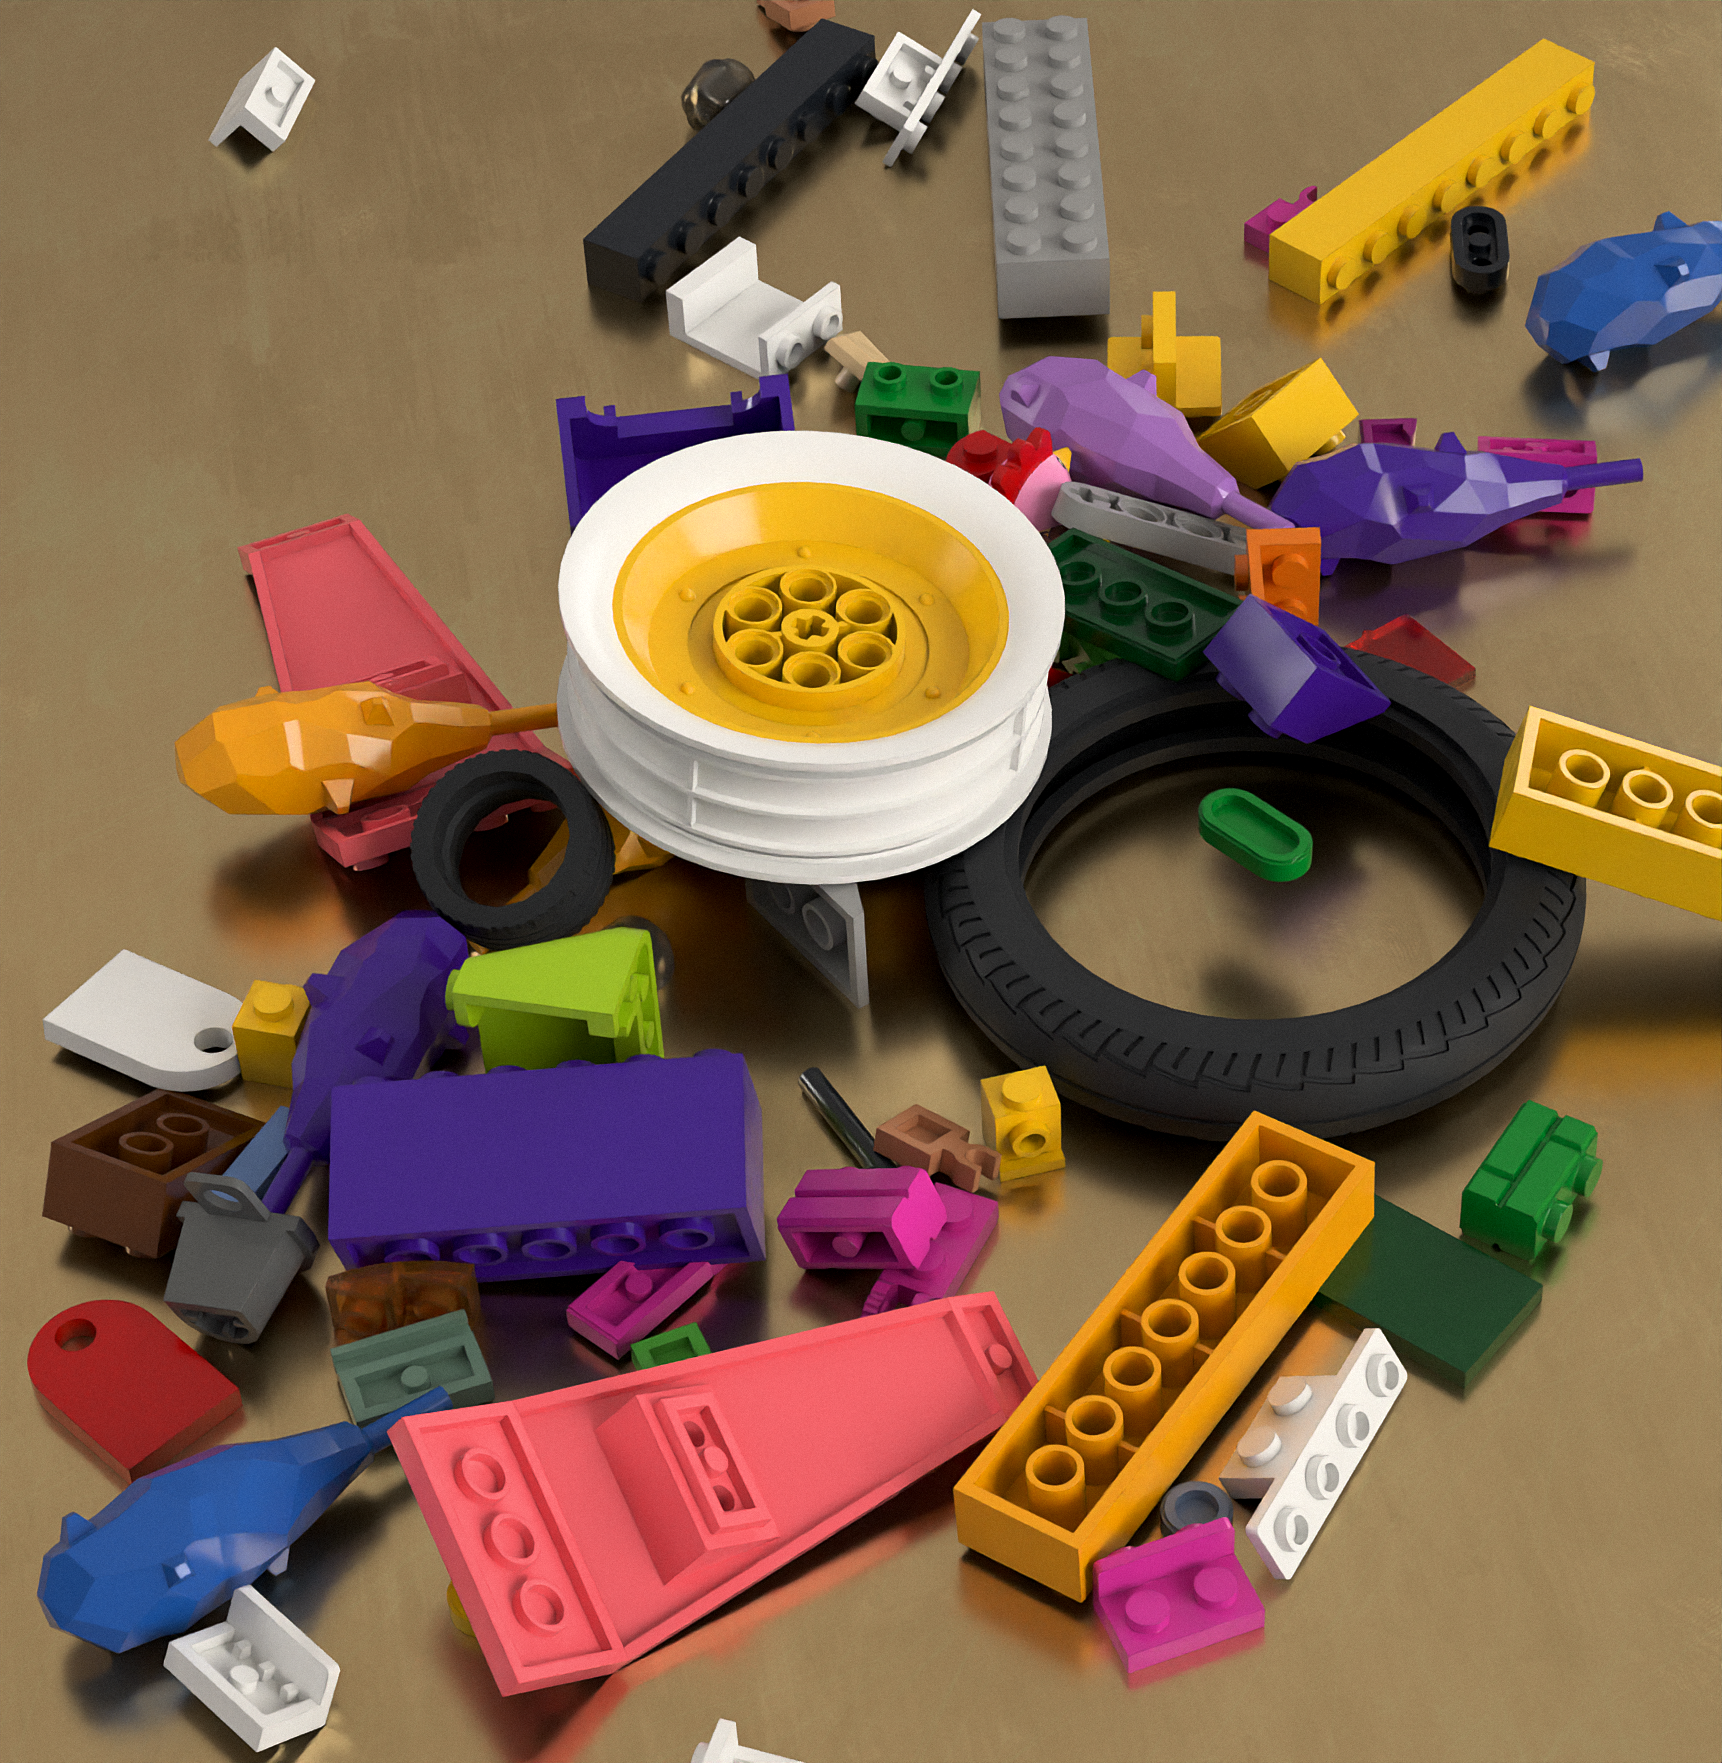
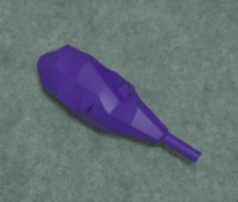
M1454 432L1442 433L1434 449L1396 443H1350L1331 453L1296 462L1266 509L1292 522L1295 528L1320 527V575L1326 576L1333 574L1340 558L1368 559L1393 565L1466 547L1507 523L1562 503L1567 491L1642 482L1643 465L1641 459L1636 458L1564 467L1556 463L1527 460L1485 451H1466Z
M405 910L400 912L392 919L342 949L327 975L312 973L304 983L303 989L311 1004V1009L291 1063L293 1094L282 1141L288 1156L261 1200L271 1213L285 1214L311 1168L324 1167L330 1163L331 1086L351 1085L355 1080L368 1076L383 1077L391 1081L420 1079L422 1075L430 1072V1069L440 1059L445 1049H461L466 1044L469 1038L467 1029L457 1024L454 1011L447 1010L445 992L451 971L453 969L460 970L464 961L469 958L467 941L464 934L435 911Z

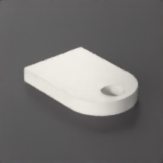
M123 949L43 1019L45 1039L150 1086L169 1091H198L223 1084L241 1072L232 1024L243 1003L226 992ZM212 1047L226 1048V1050L217 1053L203 1052V1050Z

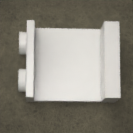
M741 237L735 239L666 290L671 336L758 380L761 376L786 374L829 341L830 338L835 337L843 330L840 285L831 281L805 302L794 298L758 279L756 244Z

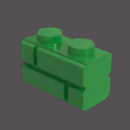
M1531 1100L1523 1103L1462 1191L1459 1228L1462 1229L1463 1234L1490 1246L1494 1243L1499 1244L1502 1251L1528 1262L1531 1259H1535L1547 1239L1558 1243L1565 1234L1572 1217L1573 1205L1571 1203L1577 1194L1589 1197L1601 1175L1603 1160L1596 1157L1598 1132H1596L1595 1127L1568 1115L1561 1118L1556 1110Z

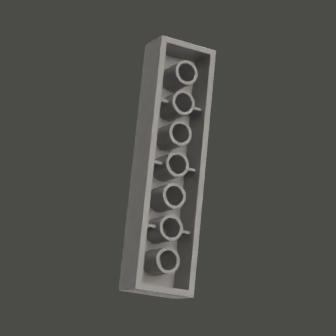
M1059 15L1047 20L1021 21L1016 18H1003L996 22H982L983 74L998 319L1110 314V258L1087 18Z

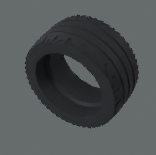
M500 749L496 752L492 750L486 754L480 753L474 758L466 759L462 764H457L451 771H447L445 776L436 782L437 784L429 790L428 796L423 799L422 806L417 812L418 816L414 819V829L411 832L412 843H410V849L412 854L410 855L413 871L430 906L439 916L464 934L466 939L497 952L578 934L585 925L591 922L590 919L597 915L600 906H603L604 899L610 891V884L612 885L613 882L612 875L615 873L616 855L614 853V838L604 811L597 800L568 769L545 756L526 750ZM525 799L549 801L559 807L567 818L570 836L564 861L548 885L525 901L500 907L480 905L466 895L461 887L459 865L465 842L483 818L502 805Z

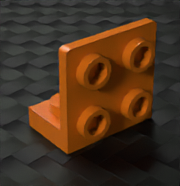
M1320 527L1246 529V554L1234 556L1235 591H1245V595H1238V598L1244 601L1249 594H1252L1318 627L1321 565Z

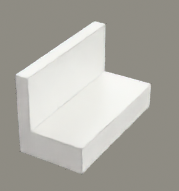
M275 47L239 80L209 141L217 147L241 125L272 152L285 142L315 79Z

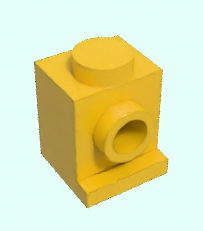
M1046 1066L981 1079L982 1134L987 1147L1002 1154L998 1173L1000 1182L1065 1168V1157L1061 1149V1104Z

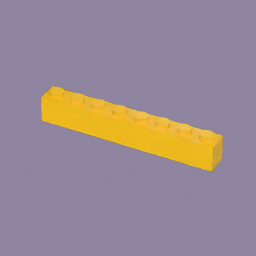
M1543 38L1269 234L1268 279L1318 305L1324 303L1340 290L1346 289L1360 275L1375 264L1381 263L1390 253L1409 239L1418 236L1424 228L1445 213L1452 211L1458 203L1479 188L1486 186L1491 179L1510 165L1520 161L1525 154L1544 140L1550 139L1559 129L1578 115L1584 114L1591 107L1595 96V88L1593 86L1595 62Z

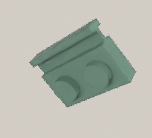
M464 1309L330 1349L333 1367L339 1378L341 1390L354 1425L361 1429L438 1386L443 1387L448 1393L453 1409L471 1407L495 1399L493 1381L475 1335L470 1329Z

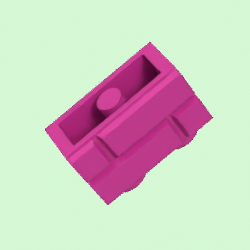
M911 1166L858 1169L855 1167L807 1170L794 1190L795 1197L788 1199L777 1217V1228L799 1268L918 1269L931 1248L929 1240L936 1239L947 1220V1210L926 1169Z

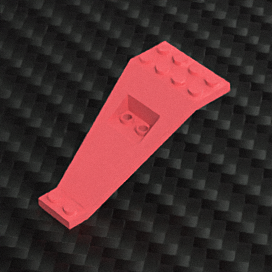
M347 513L237 547L243 569L254 577L281 692L313 690L369 680L396 694L416 700L476 704L484 707L489 712L513 709L512 705L360 519ZM533 731L497 735L491 738L485 750L430 773L406 791L351 804L349 812L345 814H336L332 810L310 814L318 845L343 867L352 866L355 871H363L387 863L390 860L388 853L410 846V843H412L411 832L414 829V819L418 816L417 812L422 806L423 799L428 796L429 790L437 784L436 782L445 776L447 771H451L459 763H464L468 758H474L480 753L486 754L492 750L495 752L500 749L526 750L555 761L568 769L578 779L579 777L574 772L570 761L545 747ZM525 799L505 804L483 818L474 831H486L499 827L508 822L507 814L530 807L532 812H542L557 808V806L549 801Z
M989 1291L942 1298L517 1400L405 1416L398 1420L387 1431V1434L502 1697L613 1674L983 1440L996 1435L1036 1385L1038 1379L995 1292Z

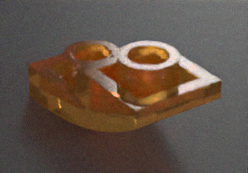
M420 1260L374 1264L331 1275L328 1277L325 1286L333 1327L345 1329L359 1336H373L404 1327L407 1316L419 1317L425 1321L464 1309L466 1312L469 1326L474 1327L481 1306L474 1264Z

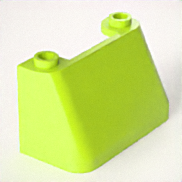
M620 926L473 956L464 961L460 970L453 969L449 975L445 992L447 1010L454 1011L458 1025L472 1028L478 1025L485 1074L492 1068L504 1065L519 1066L526 1070L556 1068L558 1064L568 1060H585L598 1065L622 1063L627 1058L640 1054H651L665 1059L652 940L648 930Z

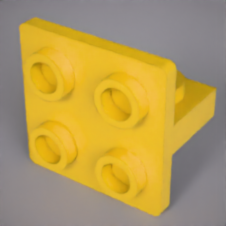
M1175 291L1153 292V315H1141V337H1110L1108 339L1107 367L1125 379L1143 369L1155 375L1157 397L1181 411L1184 417L1220 416L1222 414L1220 338L1218 336H1176Z

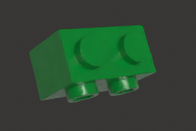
M867 362L855 401L856 435L900 444L932 456L947 457L950 449L960 439L978 431L982 416L980 371L959 370L953 367L936 368L902 365L896 362Z

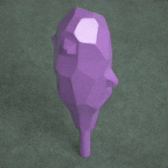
M1048 356L1009 375L999 393L1007 437L1012 442L1018 438L1026 441L1029 434L1036 427L1048 430L1052 439L1053 451L1068 447L1072 453L1069 469L1072 482L1088 484L1213 520L1227 514L1253 529L1295 528L1292 522L1240 495L1235 478L1199 447L1183 413L1157 397L1156 376L1144 369L1125 379L1095 359Z

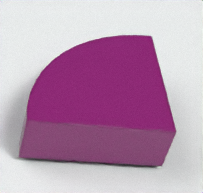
M1417 418L1359 420V443H1396L1414 446Z

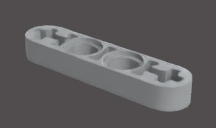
M1062 483L1051 512L1056 521L1069 529L1074 527L1095 537L1234 575V556L1246 554L1245 528L1084 483Z

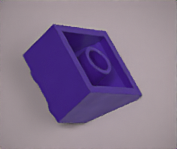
M1252 594L1246 597L1203 651L1220 671L1215 677L1216 681L1241 701L1246 700L1253 708L1248 714L1249 718L1261 730L1276 739L1284 733L1308 744L1384 713L1391 704L1389 699L1325 630Z

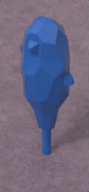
M1667 211L1657 215L1652 232L1615 236L1580 246L1566 260L1538 277L1525 327L1536 344L1561 364L1579 361L1593 372L1606 368L1610 351L1655 345L1713 311L1721 302L1722 221H1702L1687 225L1673 213Z
M438 1386L362 1429L343 1421L273 1440L218 1445L138 1478L89 1520L75 1512L62 1517L60 1542L55 1544L43 1557L37 1590V1598L49 1626L115 1653H121L159 1637L185 1632L201 1618L232 1598L235 1589L251 1585L265 1570L273 1575H278L287 1570L290 1545L307 1531L338 1496L374 1462L375 1453L392 1444L387 1431L405 1416L452 1410L453 1404L448 1393L443 1387Z

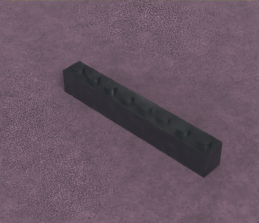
M823 18L818 21L583 239L588 284L640 303L660 285H663L672 273L690 256L695 255L712 235L721 227H724L731 217L750 199L755 198L773 177L784 170L793 158L809 143L814 142L818 135L834 119L842 115L847 107L859 97L879 64L876 59L875 36Z

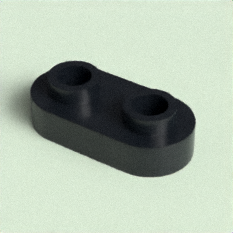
M1469 206L1458 210L1452 216L1450 226V249L1455 281L1476 293L1489 292L1502 286L1508 279L1510 262L1505 217L1499 211L1486 206Z

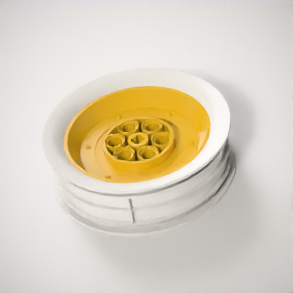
M771 431L737 435L684 448L657 459L633 472L609 489L592 505L578 523L567 543L560 566L558 582L560 618L568 640L567 655L560 673L557 692L558 729L562 744L574 772L588 792L609 814L629 830L653 845L704 867L757 880L808 885L846 884L878 880L930 866L966 850L991 834L1009 819L1025 801L1038 781L1047 759L1052 731V708L1047 687L1048 671L1060 647L1065 620V595L1061 575L1050 549L1027 517L998 491L961 468L930 454L900 444L864 436L819 431Z

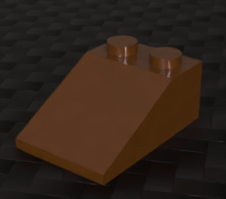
M157 1089L51 1142L42 1216L67 1225L68 1230L78 1236L100 1237L124 1246L125 1251L132 1256L144 1259H157L175 1249L178 1245L183 1223L176 1215L182 1201L198 1203L184 1186L187 1174L189 1172H198L222 1176L266 1123L178 1091Z

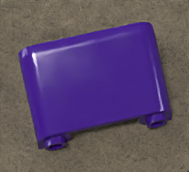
M788 374L759 377L760 389L758 393L745 400L742 398V391L730 392L731 404L620 417H616L615 405L603 406L604 415L588 411L585 404V396L556 399L571 536L592 505L609 489L633 472L657 459L684 448L712 440L752 433L795 431Z

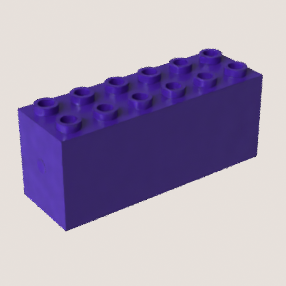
M705 1049L696 1052L693 1057L663 1059L656 1055L640 1054L631 1056L622 1063L595 1065L585 1060H568L558 1064L556 1068L526 1070L519 1066L504 1065L492 1068L487 1074L459 1076L449 1071H432L422 1075L420 1079L391 1081L383 1077L368 1076L355 1080L351 1085L331 1086L328 1241L358 1292L607 1273L620 1261L635 1263L633 1266L637 1270L685 1267L688 1263L709 1262L710 1265L766 1261L762 1108L743 1053L732 1054L723 1049Z

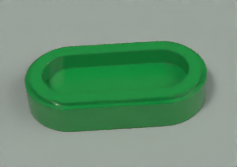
M1236 788L1214 791L1201 801L1198 808V831L1205 842L1255 875L1269 881L1285 882L1297 879L1309 870L1312 863L1313 845L1310 833L1302 825L1252 793Z

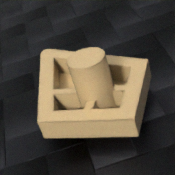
M861 331L848 332L830 338L824 347L826 352L844 366L834 381L849 393H853L862 381L867 362H890Z

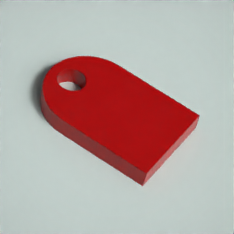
M105 1299L89 1301L70 1307L50 1319L36 1334L29 1348L27 1367L34 1394L40 1405L129 1485L138 1478L158 1470L243 1406L240 1390L234 1383L150 1312L130 1302ZM87 1336L94 1339L89 1346L81 1350L67 1351L62 1349V1346L67 1341L75 1337Z

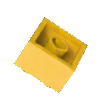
M1320 357L1253 390L1199 435L1196 441L1199 447L1228 471L1235 480L1258 489L1276 480L1282 484L1296 462L1307 460L1314 453L1316 456H1321L1339 445L1346 438L1341 430L1354 420L1359 413Z

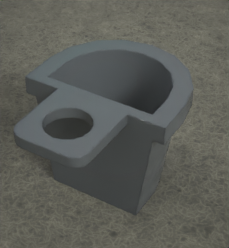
M189 1172L185 1178L184 1186L198 1203L182 1201L176 1216L183 1223L163 1301L183 1322L205 1335L238 1344L256 1342L295 1275L311 1269L320 1244L314 1232L301 1216L271 1213L252 1189L242 1180L229 1176ZM210 1190L226 1193L236 1198L239 1202L221 1198Z

